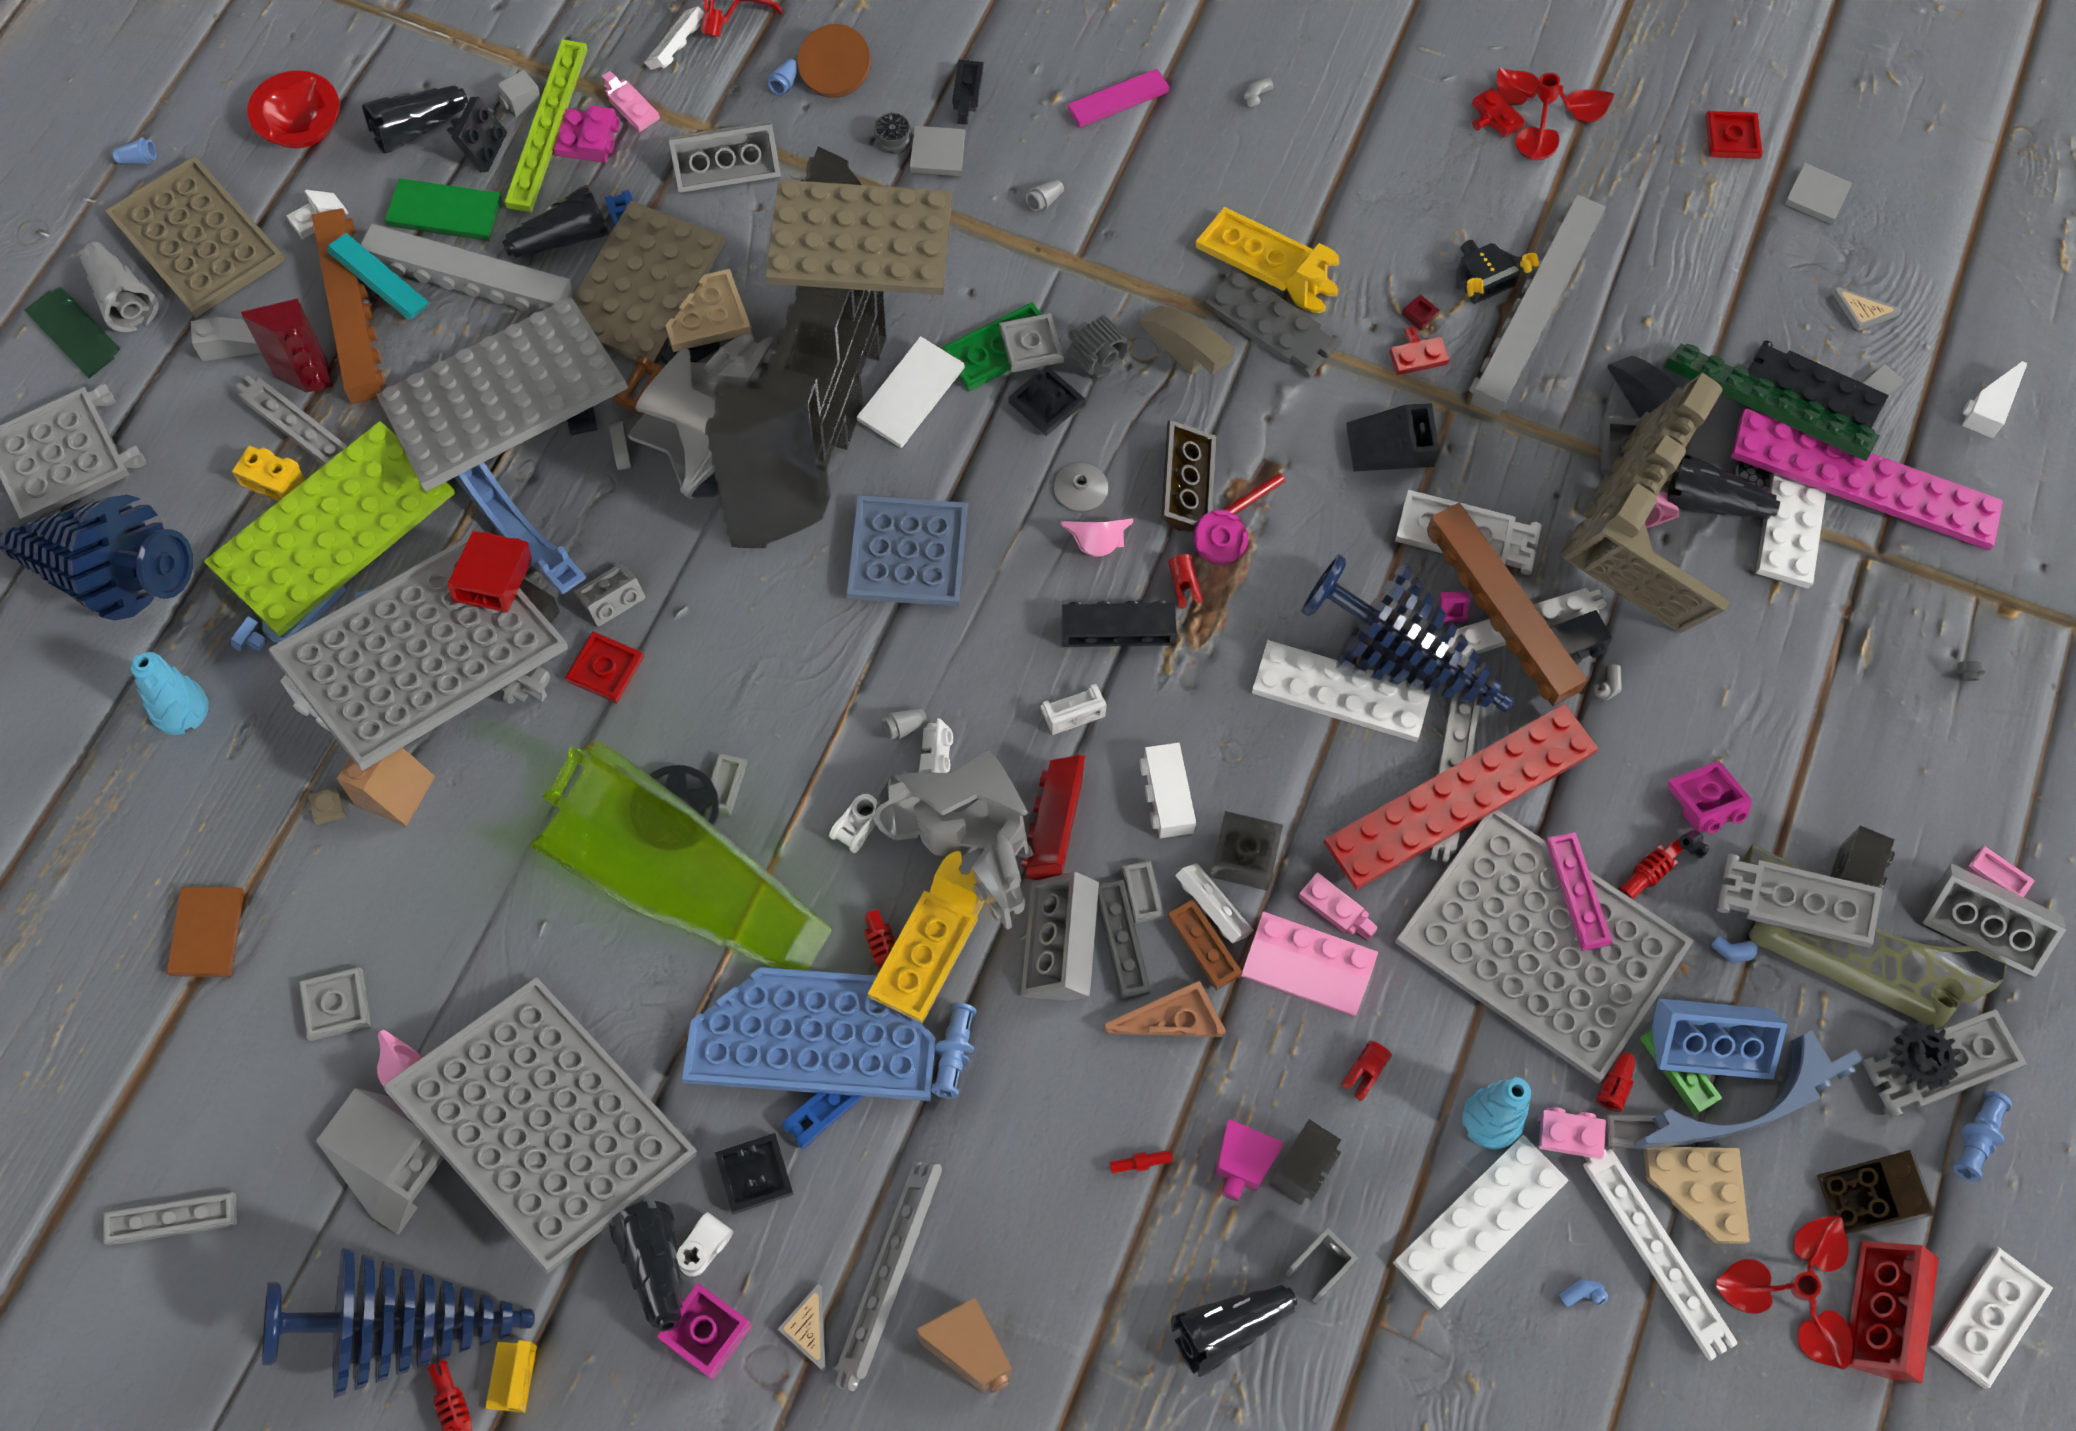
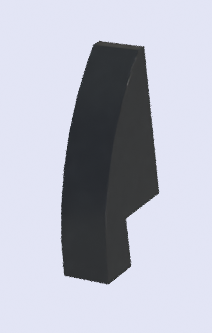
M1629 356L1608 364L1607 367L1639 418L1646 412L1651 413L1668 400L1678 388L1657 367L1635 356Z

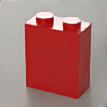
M472 531L447 583L452 601L508 613L532 561L528 542L518 538L494 535L489 532Z

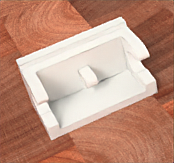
M1097 684L1090 685L1091 688L1087 691L1053 703H1049L1048 700L1042 702L1041 711L1052 735L1105 717L1107 705Z

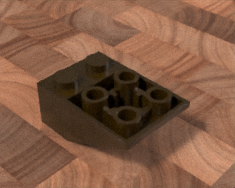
M1911 1150L1817 1175L1830 1216H1840L1842 1218L1846 1235L1936 1215L1915 1154Z

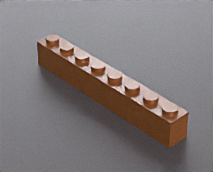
M343 208L312 214L344 390L351 404L378 399L376 394L383 391L382 386H386V380L383 371L378 369V364L382 363L378 347L374 348L373 342L377 341V335L374 326L369 324V320L373 319L369 303L365 304V298L369 297L366 284L361 282L357 276L326 251L328 245L343 234L347 233L352 237V234L356 233L352 217L347 218Z
M1460 502L1433 515L1427 527L1429 539L1441 549L1446 563L1452 565L1456 570L1461 584L1464 587H1468L1474 596L1476 605L1488 615L1491 626L1495 631L1500 632L1506 641L1508 650L1520 660L1523 671L1527 676L1532 677L1537 684L1540 695L1545 700H1548L1553 707L1581 692L1587 682V678Z

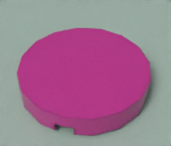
M1217 509L1205 514L1198 520L1193 530V543L1196 551L1204 560L1216 565H1226L1233 563L1244 553L1248 545L1246 527L1244 528L1241 523L1242 520L1237 515L1227 510Z

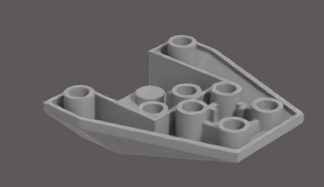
M356 1088L316 1140L369 1215L397 1235L400 1234L417 1210V1207L412 1202L444 1159L390 1096Z

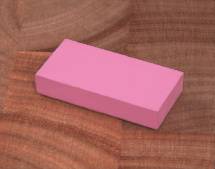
M1982 846L1966 868L1967 871L2022 897L2026 895L2035 881L1986 846Z

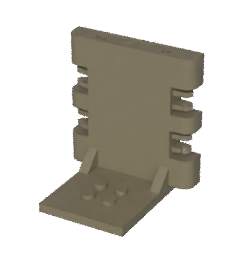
M1701 373L1682 389L1678 387L1668 400L1651 413L1646 412L1641 417L1621 451L1625 455L1623 458L1619 457L1611 467V471L1614 473L1602 482L1594 496L1598 500L1596 503L1592 502L1584 513V516L1587 518L1575 527L1559 554L1563 559L1679 633L1724 612L1731 602L1653 552L1645 524L1646 519L1657 503L1659 491L1668 476L1677 469L1686 453L1685 447L1696 429L1704 423L1722 393V387L1704 373Z

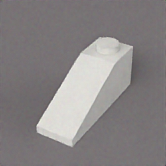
M2022 361L1983 389L1975 400L1969 399L1962 413L1966 415L1962 426L1994 438L2005 424L2027 363Z

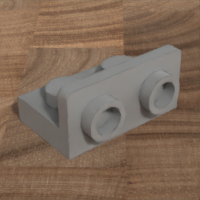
M623 563L574 591L576 597L588 610L597 626L605 624L645 599L637 578Z

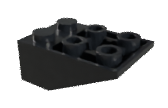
M1432 403L1402 405L1346 423L1353 472L1435 466L1440 447Z

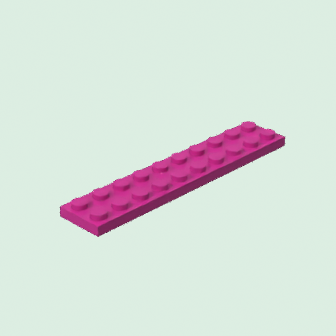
M1746 408L1741 413L1730 458L1987 550L1995 546L2003 500L1872 453L1867 461H1864L1772 417Z

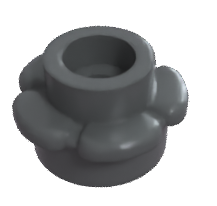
M1963 661L1958 663V670L1955 671V674L1961 676L1962 681H1977L1980 675L1985 674V670H1982V662Z

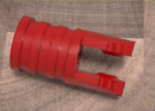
M1182 554L1171 558L1168 561V566L1172 574L1179 609L1187 607L1184 590H1192V597L1197 604L1203 602L1198 578L1194 571L1192 556Z
M1369 1040L1362 1054L1354 1062L1340 1085L1345 1089H1349L1360 1075L1364 1078L1354 1094V1097L1359 1101H1363L1378 1079V1075L1382 1072L1383 1067L1391 1059L1392 1054L1381 1044Z
M1630 1052L1619 1055L1613 1070L1607 1072L1606 1079L1603 1081L1599 1095L1596 1098V1102L1610 1111H1623L1624 1104L1630 1094V1089L1633 1087L1634 1083L1631 1078L1636 1061Z

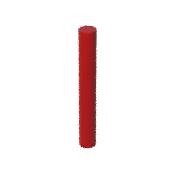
M1281 473L1276 474L1223 510L1237 514L1284 483V476Z

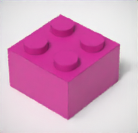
M697 1283L682 1302L683 1308H680L682 1318L678 1325L670 1331H660L657 1338L713 1381L751 1330L752 1325L749 1320L701 1284Z

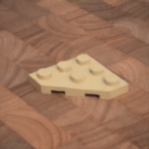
M730 269L703 275L694 293H690L680 305V311L675 318H671L665 325L673 352L680 351L683 347L689 349L735 338L741 334H752L748 317Z
M1665 1147L1644 1149L1647 1181L1672 1200L1671 1203L1690 1221L1693 1220L1706 1232L1705 1235L1716 1244H1747L1750 1242L1739 1148Z

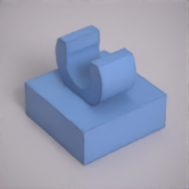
M248 616L231 638V646L242 652L245 646L248 645L259 652L265 644L266 638L257 633L258 622Z

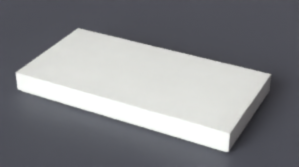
M920 336L858 414L857 420L902 448L965 368L964 363Z
M1997 1247L1993 1249L1930 1348L1982 1388L1988 1389L2007 1362L2053 1287L2001 1248Z

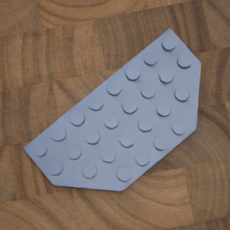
M759 967L750 974V978L737 988L736 986L715 1001L716 1004L703 1014H698L691 1020L682 1080L683 1083L930 1101L936 1038L921 1023L868 998L867 993L877 976Z

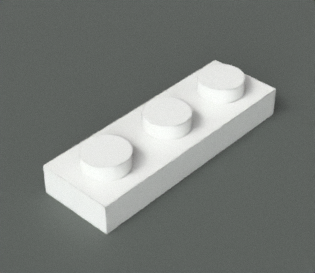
M697 6L684 11L644 62L651 70L659 67L665 68L673 61L672 55L687 43L686 37L699 28L701 24L699 21L704 16L701 8Z
M1197 863L1182 868L1176 874L1183 889L1194 897L1199 903L1202 912L1215 922L1219 927L1220 933L1226 939L1230 940L1231 943H1235L1247 938L1253 931L1251 926Z

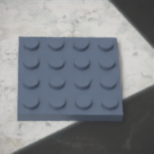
M858 495L847 599L959 607L968 503Z

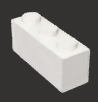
M1180 743L1145 747L1144 757L1140 758L1139 762L1142 776L1147 775L1148 785H1145L1147 802H1152L1154 812H1150L1152 828L1158 830L1159 839L1194 834L1196 819Z

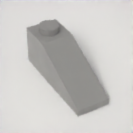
M215 317L191 321L192 344L202 362L261 353L247 324L242 319Z

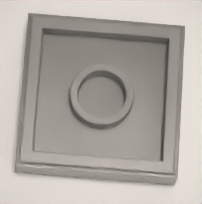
M914 126L910 173L961 176L965 129Z
M1804 163L1784 205L1832 225L1852 182Z
M1051 313L999 323L1011 372L1064 362V356Z
M361 967L299 981L306 1036L309 1041L371 1027L364 975Z

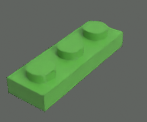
M1651 1030L1639 1039L1656 1061ZM1662 1070L1694 1116L1722 1099L1713 1084L1703 1073Z

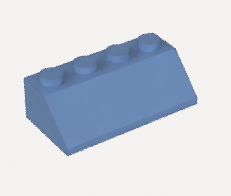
M1658 998L1652 1023L1657 1068L1668 1071L1774 1080L1788 1023L1775 1011L1768 1008Z

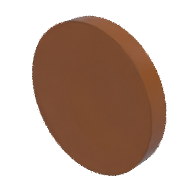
M829 24L816 29L804 40L798 53V69L803 81L809 89L823 97L839 98L853 93L862 86L871 69V52L865 39L855 29L842 24Z

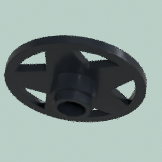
M685 765L666 766L649 774L637 787L631 803L632 821L640 836L649 844L665 850H681L697 844L713 829L719 814V797L711 780L701 771ZM686 773L700 779L708 788L689 790ZM668 774L663 790L646 789L656 779ZM639 805L653 813L646 830L643 829L639 820ZM712 805L710 818L701 830L696 814ZM674 829L687 839L674 843L659 841Z

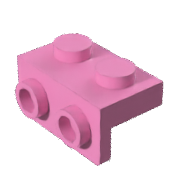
M1557 1107L1547 1108L1538 1116L1537 1123L1540 1124L1539 1149L1597 1159L1604 1157L1606 1120L1598 1119L1595 1114L1581 1112L1577 1115L1568 1114L1566 1110Z

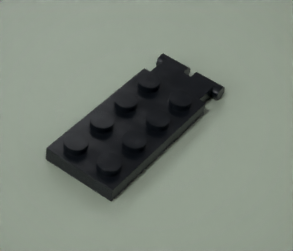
M1768 340L1763 341L1753 359L1754 362H1751L1747 369L1750 373L1749 375L1757 379L1764 378L1774 383V387L1783 391L1791 390L1797 393L1800 399L1807 402H1817L1824 406V410L1833 414H1843L1850 419V422L1859 426L1866 425L1872 428L1889 397L1888 394L1789 350L1786 354L1773 348L1772 342Z

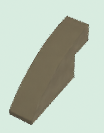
M1157 306L1138 321L1191 375L1202 367L1211 375H1214L1233 359L1234 348L1207 325L1182 311L1170 307Z

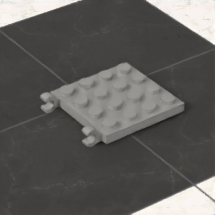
M106 384L100 385L90 392L83 387L0 425V478L23 524L29 523L130 475L127 468H139L147 463L137 446L131 447L119 454L96 406H109L116 402Z

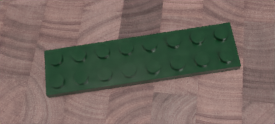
M1681 343L1668 358L1665 368L1690 380L1704 373L1722 387V395L1864 461H1867L1880 437L1869 426L1856 425L1850 422V419L1843 414H1833L1824 410V406L1817 402H1807L1800 399L1799 395L1791 390L1783 391L1774 387V383L1764 378L1757 379L1749 375L1750 373L1741 367L1733 368L1725 364V361L1718 356H1708L1701 353L1700 349L1694 345H1684Z

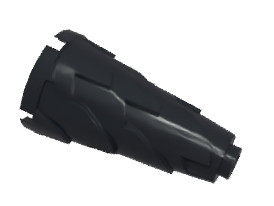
M453 85L440 89L432 88L414 94L405 93L391 98L383 97L363 103L362 111L369 132L373 131L376 136L373 138L379 150L386 154L404 146L406 142L425 134L426 130L446 122L447 118L464 110L465 104L468 103V98L463 88L458 89L457 86Z
M589 186L579 187L564 199L550 205L540 214L522 223L520 227L505 234L506 239L502 243L509 256L514 254L517 258L534 252L539 253L608 235V228L603 223L605 222L592 192L589 191Z
M1685 454L1679 464L1681 465V470L1677 469L1673 473L1667 491L1668 502L1682 510L1702 511L1719 515L1730 514L1741 517L1750 516L1768 520L1771 516L1775 517L1780 507V501L1776 500L1777 495L1760 489L1756 485L1742 480L1739 476L1719 469L1689 454Z
M646 1201L631 1205L618 1212L612 1218L613 1226L609 1224L612 1241L616 1244L622 1264L626 1266L633 1289L637 1290L647 1321L652 1327L665 1332L674 1329L682 1318L680 1308H683L678 1281L681 1278L676 1254L678 1252V1245L674 1227L675 1218L672 1208L668 1204L655 1201L656 1208H648Z
M1279 1285L1267 1290L1237 1295L1179 1312L1171 1318L1172 1332L1178 1329L1181 1332L1180 1337L1174 1339L1188 1368L1193 1374L1198 1372L1197 1377H1202L1222 1365L1231 1356L1252 1344L1256 1338L1269 1331L1279 1321L1294 1313L1297 1298L1291 1288Z

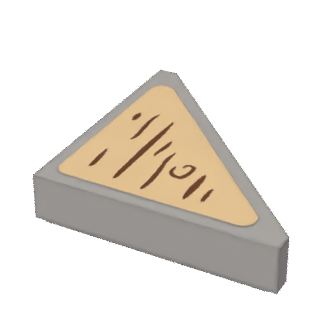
M1840 287L1835 288L1832 293L1856 331L1895 318L1901 313V309Z
M817 1284L778 1328V1331L823 1371L825 1368L823 1289L820 1284Z

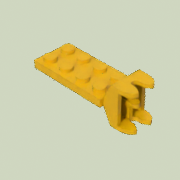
M1226 207L1220 211L1196 240L1197 249L1282 291L1287 288L1295 305L1308 312L1322 313L1326 311V306L1321 299L1316 297L1317 294H1324L1326 296L1338 295L1337 285L1327 278V267L1338 266L1339 256L1334 250L1320 243L1312 249Z
M961 851L950 853L940 864L935 873L930 893L925 890L922 893L867 993L868 998L921 1024L924 1022L976 925L978 914L985 903V900L980 901L974 891L973 885L976 882L973 868L969 874H961L959 870L962 865Z

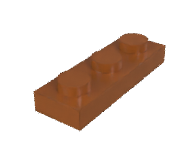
M1194 899L1168 913V919L1216 991L1242 976L1243 972Z

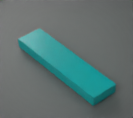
M347 233L328 245L326 251L409 321L427 308L429 302Z

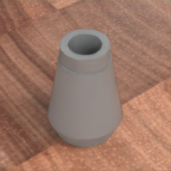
M1055 179L1032 187L1026 195L1028 206L1035 212L1045 211L1064 192V186L1060 180Z
M922 708L892 712L882 719L885 734L890 740H900L926 725L927 716Z

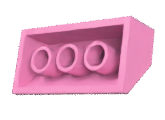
M1263 911L1241 977L1356 1017L1378 952Z

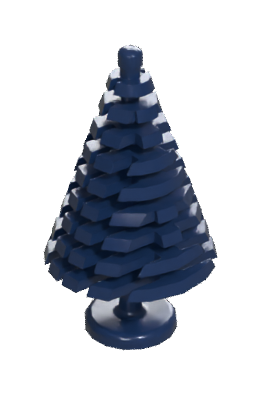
M128 494L104 498L100 501L19 525L18 527L9 528L3 533L0 532V549L6 556L17 560L26 569H31L33 573H39L43 580L49 581L47 583L63 591L90 611L99 612L100 614L98 615L100 617L114 621L134 617L150 605L154 597L167 599L177 596L190 581L194 567L193 552L189 541L184 535L172 529H164L162 522H153L149 525L141 523L158 516V514L149 504L136 507L128 505L140 500V498ZM142 589L146 591V593L136 597L138 591Z
M1338 554L1317 581L1301 609L1303 614L1311 616L1319 609L1325 599H1329L1360 619L1356 625L1360 630L1356 636L1350 635L1345 644L1347 650L1344 655H1339L1335 669L1348 670L1353 665L1352 660L1357 656L1362 659L1358 665L1355 664L1354 674L1364 675L1367 673L1366 670L1370 665L1375 666L1376 669L1370 676L1371 678L1381 680L1384 674L1388 675L1391 671L1388 682L1399 685L1409 675L1406 687L1412 689L1419 688L1424 683L1423 679L1429 674L1432 677L1428 683H1425L1424 692L1436 693L1441 683H1445L1446 687L1441 696L1452 698L1465 685L1460 694L1459 701L1469 703L1480 693L1481 695L1476 703L1478 706L1488 707L1493 703L1502 712H1507L1514 704L1513 697L1499 691L1502 683L1497 677H1494L1488 685L1485 683L1491 672L1485 662L1472 673L1480 656L1472 648L1468 655L1462 658V652L1468 646V640L1463 634H1460L1455 639L1456 641L1452 647L1447 645L1451 637L1454 638L1457 626L1452 620H1449L1441 627L1446 613L1440 605L1430 613L1432 609L1431 604L1435 599L1429 591L1426 592L1422 600H1419L1416 595L1420 589L1423 590V583L1419 578L1416 577L1409 582L1411 585L1407 591L1402 587L1405 580L1409 581L1412 573L1407 563L1401 565L1394 572L1396 576L1393 581L1388 580L1380 590L1383 593L1381 599L1377 600L1374 598L1369 605L1337 583L1346 566V559ZM1393 599L1398 603L1394 610L1389 607ZM1407 609L1412 612L1408 619L1403 616ZM1422 618L1427 621L1423 628L1418 626ZM1437 628H1439L1441 632L1436 638L1435 636H1433V633ZM1369 636L1374 639L1371 645L1365 644ZM1383 645L1388 648L1384 655L1379 653ZM1398 655L1403 657L1399 664L1394 663ZM1412 664L1417 666L1413 674L1408 672Z
M343 1248L339 1262L335 1312H283L281 1310L282 1290L280 1284L277 1282L267 1283L262 1365H272L275 1363L278 1355L279 1337L282 1334L334 1333L332 1390L333 1397L336 1398L344 1395L347 1390L353 1332L354 1389L358 1390L366 1387L368 1383L373 1331H376L374 1356L375 1381L378 1383L387 1380L389 1376L394 1330H396L395 1367L396 1375L398 1376L409 1371L414 1330H416V1363L418 1368L430 1363L434 1330H436V1349L439 1361L450 1356L453 1343V1328H457L458 1353L470 1349L473 1328H477L478 1344L483 1345L490 1342L493 1327H498L500 1339L510 1336L512 1327H519L520 1329L532 1328L535 1323V1313L532 1309L513 1311L512 1303L501 1300L499 1305V1311H494L493 1299L482 1294L479 1301V1309L474 1311L473 1291L464 1287L461 1288L458 1312H455L453 1283L444 1280L441 1282L438 1309L435 1311L434 1279L426 1274L421 1276L419 1302H417V1311H415L414 1271L402 1267L399 1280L397 1310L394 1312L395 1269L394 1264L382 1261L380 1268L376 1312H374V1258L365 1254L361 1257L356 1312H354L353 1250Z

